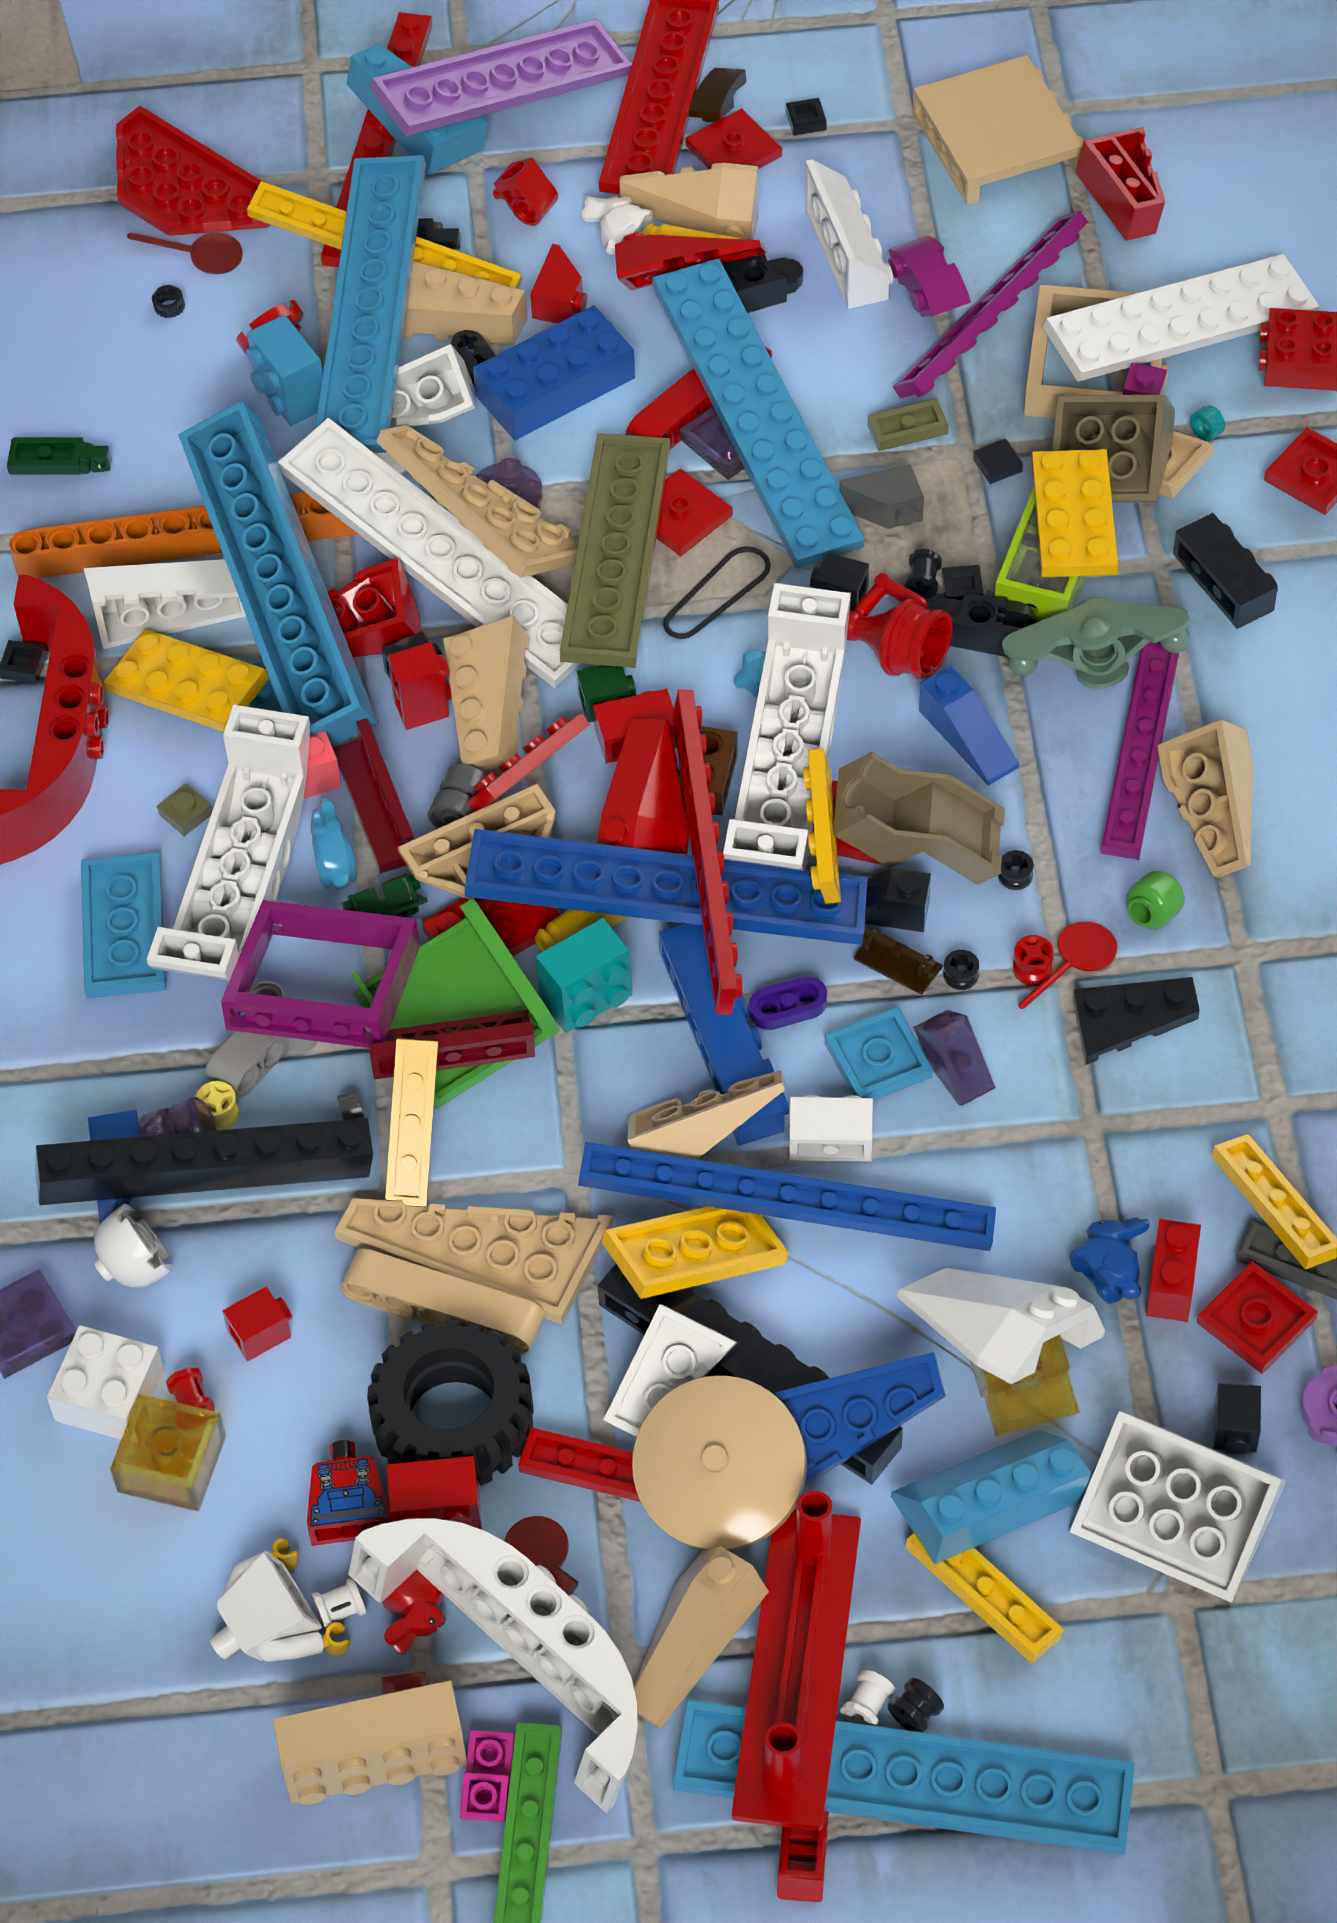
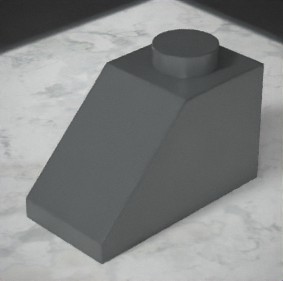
M911 464L840 480L841 495L851 513L855 516L887 529L923 521L924 496Z

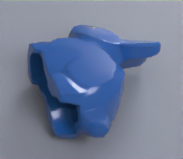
M1135 1217L1127 1219L1122 1223L1113 1220L1093 1222L1086 1230L1088 1240L1082 1246L1072 1250L1069 1255L1073 1269L1076 1272H1082L1095 1286L1098 1295L1108 1304L1119 1302L1122 1298L1137 1299L1141 1295V1288L1138 1285L1140 1269L1137 1252L1128 1246L1127 1243L1130 1239L1149 1229L1150 1222L1148 1219Z

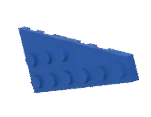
M934 1352L772 1393L787 1407L795 1418L804 1438L807 1454V1473L804 1487L946 1397Z

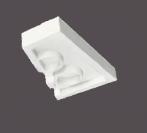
M660 1304L603 1420L637 1437L643 1421L658 1401L678 1386L694 1379L705 1377L738 1342Z

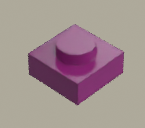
M1132 362L1123 388V395H1161L1166 381L1167 369Z

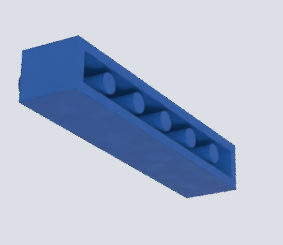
M684 924L660 931L659 946L661 958L715 1091L725 1094L728 1093L730 1086L739 1081L773 1073L774 1069L769 1058L763 1060L759 1050L762 1049V1043L757 1028L755 1026L749 1027L746 1020L749 1017L743 995L741 998H735L731 1015H715L703 926ZM783 1092L733 1131L738 1146L784 1132V1116L789 1114V1107Z

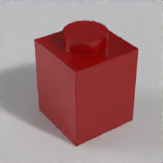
M267 1286L222 1310L227 1331L247 1362L291 1338L288 1321L293 1319L292 1314L283 1298L275 1299Z

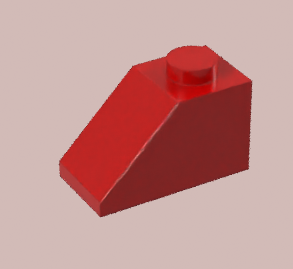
M552 244L530 293L532 319L556 324L584 311L587 304V293H583L582 277L559 245Z

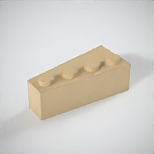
M413 261L403 337L414 338V334L418 333L435 335V340H449V338H452L460 331L473 330L478 332L486 343L515 344L527 322L525 290Z

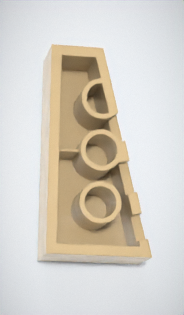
M514 616L443 639L446 662L450 672L449 682L461 762L481 770L486 775L493 772L497 777L502 774L499 766L514 754H518L520 732L517 729L518 716L522 713L523 699L521 698L522 680H526L527 665L524 663L525 650H529L530 637Z

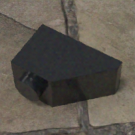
M890 868L869 877L867 881L864 924L924 932L930 902L931 873Z

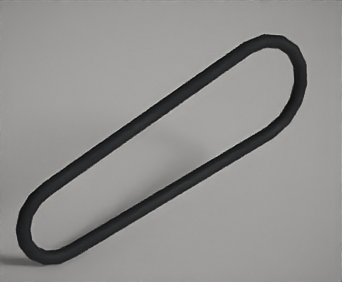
M746 546L736 548L728 553L667 614L663 622L666 633L677 639H686L699 632L766 578L771 566L768 556L755 547ZM743 552H751L759 555L764 560L765 569L759 577L691 631L676 633L670 629V619L733 556Z

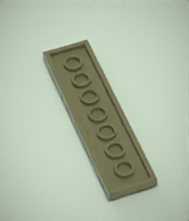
M597 433L560 647V662L636 668L670 454V438Z

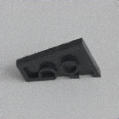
M1193 977L1073 989V1003L1085 1065L1097 1061L1099 1055L1114 1049L1118 1052L1132 1046V1042L1148 1035L1156 1037L1199 1019L1200 1009Z

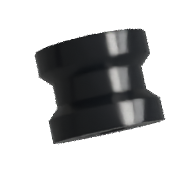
M913 1677L904 1685L905 1692L901 1696L892 1698L887 1704V1708L892 1717L907 1731L923 1733L927 1729L928 1719L931 1716L939 1715L944 1709V1703L929 1685Z

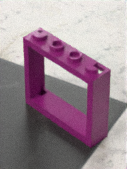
M262 900L221 1000L226 1030L369 1048V1044L385 1042L420 948L416 919ZM273 935L392 949L370 1008L249 993ZM241 1012H245L246 1016L240 1015ZM366 1028H371V1032H367Z

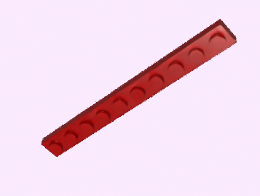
M399 12L387 50L411 67L420 66L432 29V16ZM369 109L367 110L336 208L347 211L354 159L392 157L397 141ZM324 244L321 253L322 265L339 267L341 250Z
M678 689L672 717L715 1015H731L735 998H741L742 976L741 974H735L734 967L737 965L738 949L737 944L730 941L733 931L732 912H726L725 905L728 903L727 881H721L724 869L723 851H717L719 823L712 820V815H714L715 795L714 792H708L707 787L710 784L711 769L710 764L704 763L703 760L706 754V736L699 733L702 725L701 706H695L693 690Z

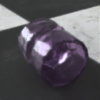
M198 1097L173 1104L170 1108L146 1113L140 1118L139 1137L216 1131L214 1117L209 1107Z

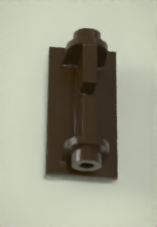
M870 928L865 929L862 941L864 945L854 957L855 961L920 995L924 994L943 968L942 964L932 960L931 955H923L882 934L879 928L873 930Z

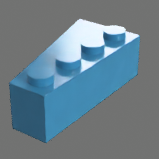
M379 43L351 56L346 85L410 156L423 155L426 163L425 173L427 175L433 174L483 150L488 121L481 116L405 136L371 91L370 85L374 77L412 67Z

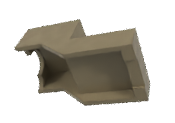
M870 752L839 768L833 835L888 868L924 852L979 885L1001 874L1002 857L999 856L1001 826L1004 825L1005 808L952 775L899 769L877 754Z

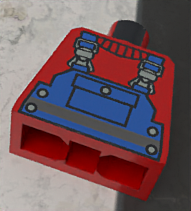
M339 1440L333 1442L329 1446L331 1461L318 1462L312 1466L307 1513V1528L311 1546L354 1541L362 1531L391 1522L389 1508L374 1459L370 1456L356 1458L355 1443L352 1441Z

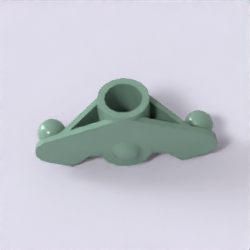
M1091 598L1082 601L1072 609L1007 635L1002 642L1004 654L1009 657V668L1018 676L1032 674L1037 668L1038 661L1047 657L1077 669V678L1085 687L1105 689L1115 686L1124 680L1129 672V663L1126 661L1149 642L1157 643L1160 641L1164 650L1170 653L1184 651L1190 641V635L1186 629L1189 626V616L1185 610L1177 607L1113 602L1105 598Z

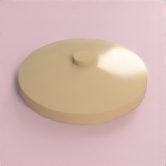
M708 1376L694 1379L673 1389L658 1401L648 1413L639 1429L634 1445L632 1459L633 1479L644 1509L651 1519L668 1535L685 1545L700 1550L721 1546L728 1551H734L749 1547L767 1538L784 1524L791 1515L805 1485L807 1473L806 1447L795 1418L787 1407L770 1391L754 1382L739 1377Z

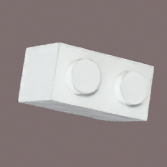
M817 1095L791 1097L790 1160L872 1162L873 1098H861L855 1095L843 1098H827Z

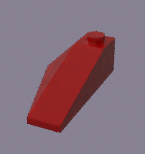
M637 232L624 236V242L615 244L616 273L618 280L633 291L651 286L653 277L717 258L720 259L721 263L762 255L767 252L760 240L668 235L644 236L643 232Z
M667 719L630 720L601 813L597 844L688 854L690 836L682 800L684 794L678 780L677 758L670 723Z

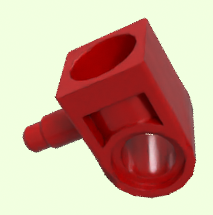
M533 158L512 162L493 183L496 188L493 191L494 198L505 200L518 220L529 226L539 224L558 200V193Z

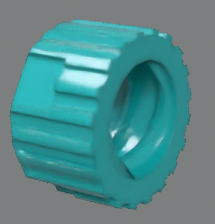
M1212 405L1203 406L1190 416L1189 421L1192 431L1201 440L1209 442L1225 430V420L1221 412Z

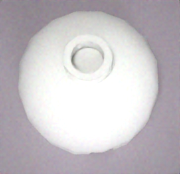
M124 1203L99 1225L95 1233L94 1248L99 1258L94 1261V1265L101 1276L108 1282L114 1278L126 1287L134 1289L148 1287L174 1269L173 1264L163 1263L161 1259L169 1257L163 1244L143 1218L136 1223L129 1216L135 1210Z

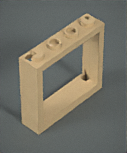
M1040 284L1026 386L1024 416L1055 419L1058 396L1123 395V392L1043 385L1049 339L1043 329L1046 318L1051 317V315H1059L1136 293ZM1162 359L1151 361L1150 366L1167 369L1164 384L1166 386L1169 365L1162 364Z

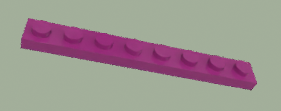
M1081 211L1058 218L893 386L900 398L912 395L921 397L931 391L935 386L933 381L956 365L955 359L957 356L974 347L977 343L975 338L998 322L997 316L999 313L1016 304L1019 300L1017 295L1039 280L1038 274L1040 271L1058 261L1060 258L1058 253L1063 248L1075 243L1080 238L1079 232L1088 223Z

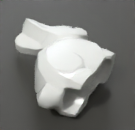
M586 196L584 200L585 207L581 211V217L585 222H600V238L602 246L608 255H615V244L624 242V236L637 232L644 233L647 225L653 223V211L633 205L631 198L628 196H613L607 199Z

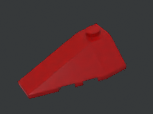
M398 558L364 568L353 575L355 580L338 591L334 588L328 591L352 657L382 654L381 648L421 632L419 610L401 561Z

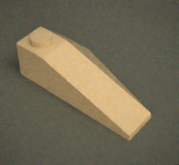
M1221 719L1158 744L1163 782L1168 791L1173 792L1180 805L1178 810L1182 818L1190 824L1195 834L1194 841L1213 877L1219 878L1251 866L1253 762L1247 730Z

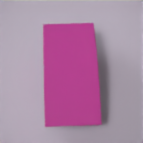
M470 1730L466 1772H464L460 1819L505 1823L515 1733Z

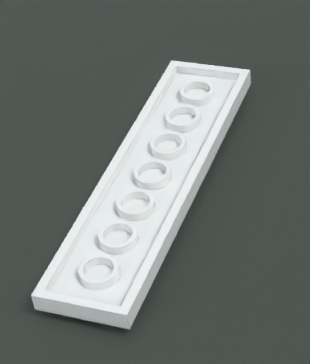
M1285 254L1051 316L1046 318L1043 329L1077 382L1129 368L1132 362L1144 364L1259 332L1261 322H1268L1270 308L1318 311L1320 306Z

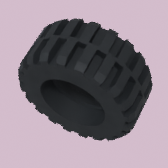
M446 1320V1326L435 1327L434 1322L421 1325L422 1331L417 1334L408 1331L399 1337L400 1345L398 1347L393 1344L389 1345L382 1353L383 1364L380 1362L375 1364L371 1373L372 1384L368 1386L369 1415L373 1435L375 1436L376 1445L381 1456L388 1458V1464L474 1456L477 1481L480 1486L493 1481L492 1473L498 1470L500 1474H504L513 1466L512 1455L515 1457L522 1455L526 1438L534 1424L530 1376L526 1364L521 1363L520 1353L514 1345L508 1344L506 1346L505 1337L494 1330L486 1334L484 1333L483 1325L469 1322L468 1327L460 1326L459 1320ZM459 1382L470 1384L481 1389L491 1398L488 1408L479 1418L459 1428H434L422 1423L411 1413L413 1406L425 1392L445 1383Z

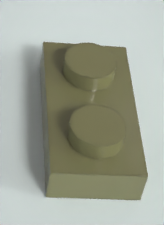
M937 398L868 415V427L879 451L948 434L949 424Z

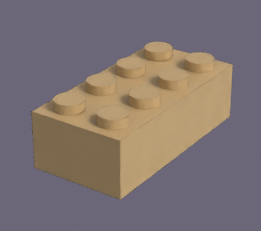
M451 1680L273 1719L281 1769L291 1804L300 1802L303 1805H312L323 1801L326 1796L339 1793L357 1795L368 1791L371 1786L385 1783L403 1785L411 1782L417 1776L430 1773L438 1776L448 1775L456 1772L459 1767L467 1765L462 1729Z

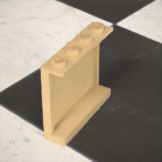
M1028 55L913 88V115L966 205L979 202L980 186L1066 160L1071 162L1076 171L1084 140L1081 135H1076L1069 115L1066 112H1062L1055 92L1047 88L1040 68L1033 65Z

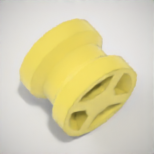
M211 1081L204 1084L197 1091L195 1097L196 1107L203 1127L209 1131L228 1130L237 1123L239 1108L232 1086L222 1081Z

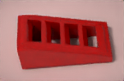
M825 1810L823 1828L820 1831L793 1829L782 1826L777 1897L779 1899L821 1902L823 1900L829 1817L827 1810ZM790 1842L817 1844V1846L790 1844ZM789 1860L816 1862V1864L789 1862Z

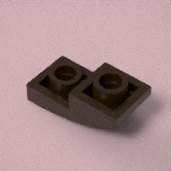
M730 68L712 69L704 78L689 107V117L702 118L704 122H716L722 119L725 114L734 108L733 95L747 82L746 70Z

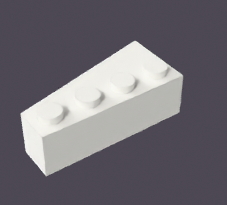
M225 559L84 568L103 649L135 642L144 629L167 635L246 616Z

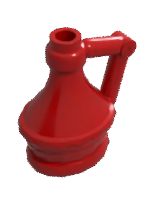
M886 573L878 574L874 580L875 584L857 604L855 611H849L847 640H861L874 651L881 668L889 676L895 677L901 674H912L920 679L931 677L940 668L948 653L953 630L950 615L944 610H931L927 608L928 602L924 597L890 579ZM888 594L901 602L884 613L868 616L884 595Z

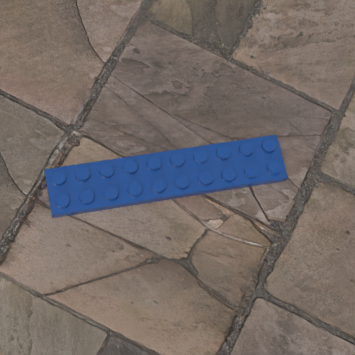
M474 830L464 897L702 926L692 855L489 830ZM724 860L721 881H727L728 903L725 905L726 912H732L734 930L862 945L868 877L839 873L841 902L825 904L821 889L814 890L811 870L805 869L801 871Z

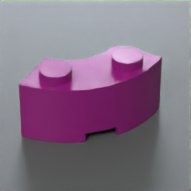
M924 236L888 249L891 257L888 259V263L892 269L893 277L897 278L898 283L904 285L910 292L913 307L920 313L921 317L935 316L971 303L955 263L947 264L943 254L944 247L935 238Z

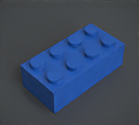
M593 305L474 366L476 397L512 439L516 441L635 379L634 349Z

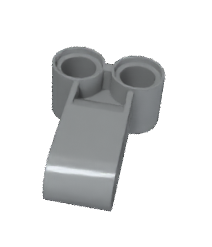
M272 981L257 983L249 991V993L285 997L283 989ZM234 1031L210 1058L205 1075L212 1081L226 1082L232 1086L236 1096L242 1098L261 1081L289 1049L295 1052L309 1051L316 1046L318 1041Z

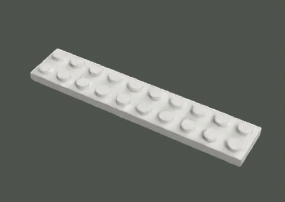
M327 418L277 462L281 473L389 559L398 558L403 569L474 626L480 627L514 616L530 637L529 650H525L524 663L554 689L580 665V663L560 662V647L568 606L566 602L532 576L520 578L513 574L507 565L493 552L486 549L483 542L469 529L463 527L453 514L330 418Z

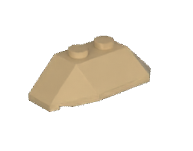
M535 784L398 847V852L416 880L471 900L472 897H464L474 830L480 829L549 838L556 817V811L539 785Z

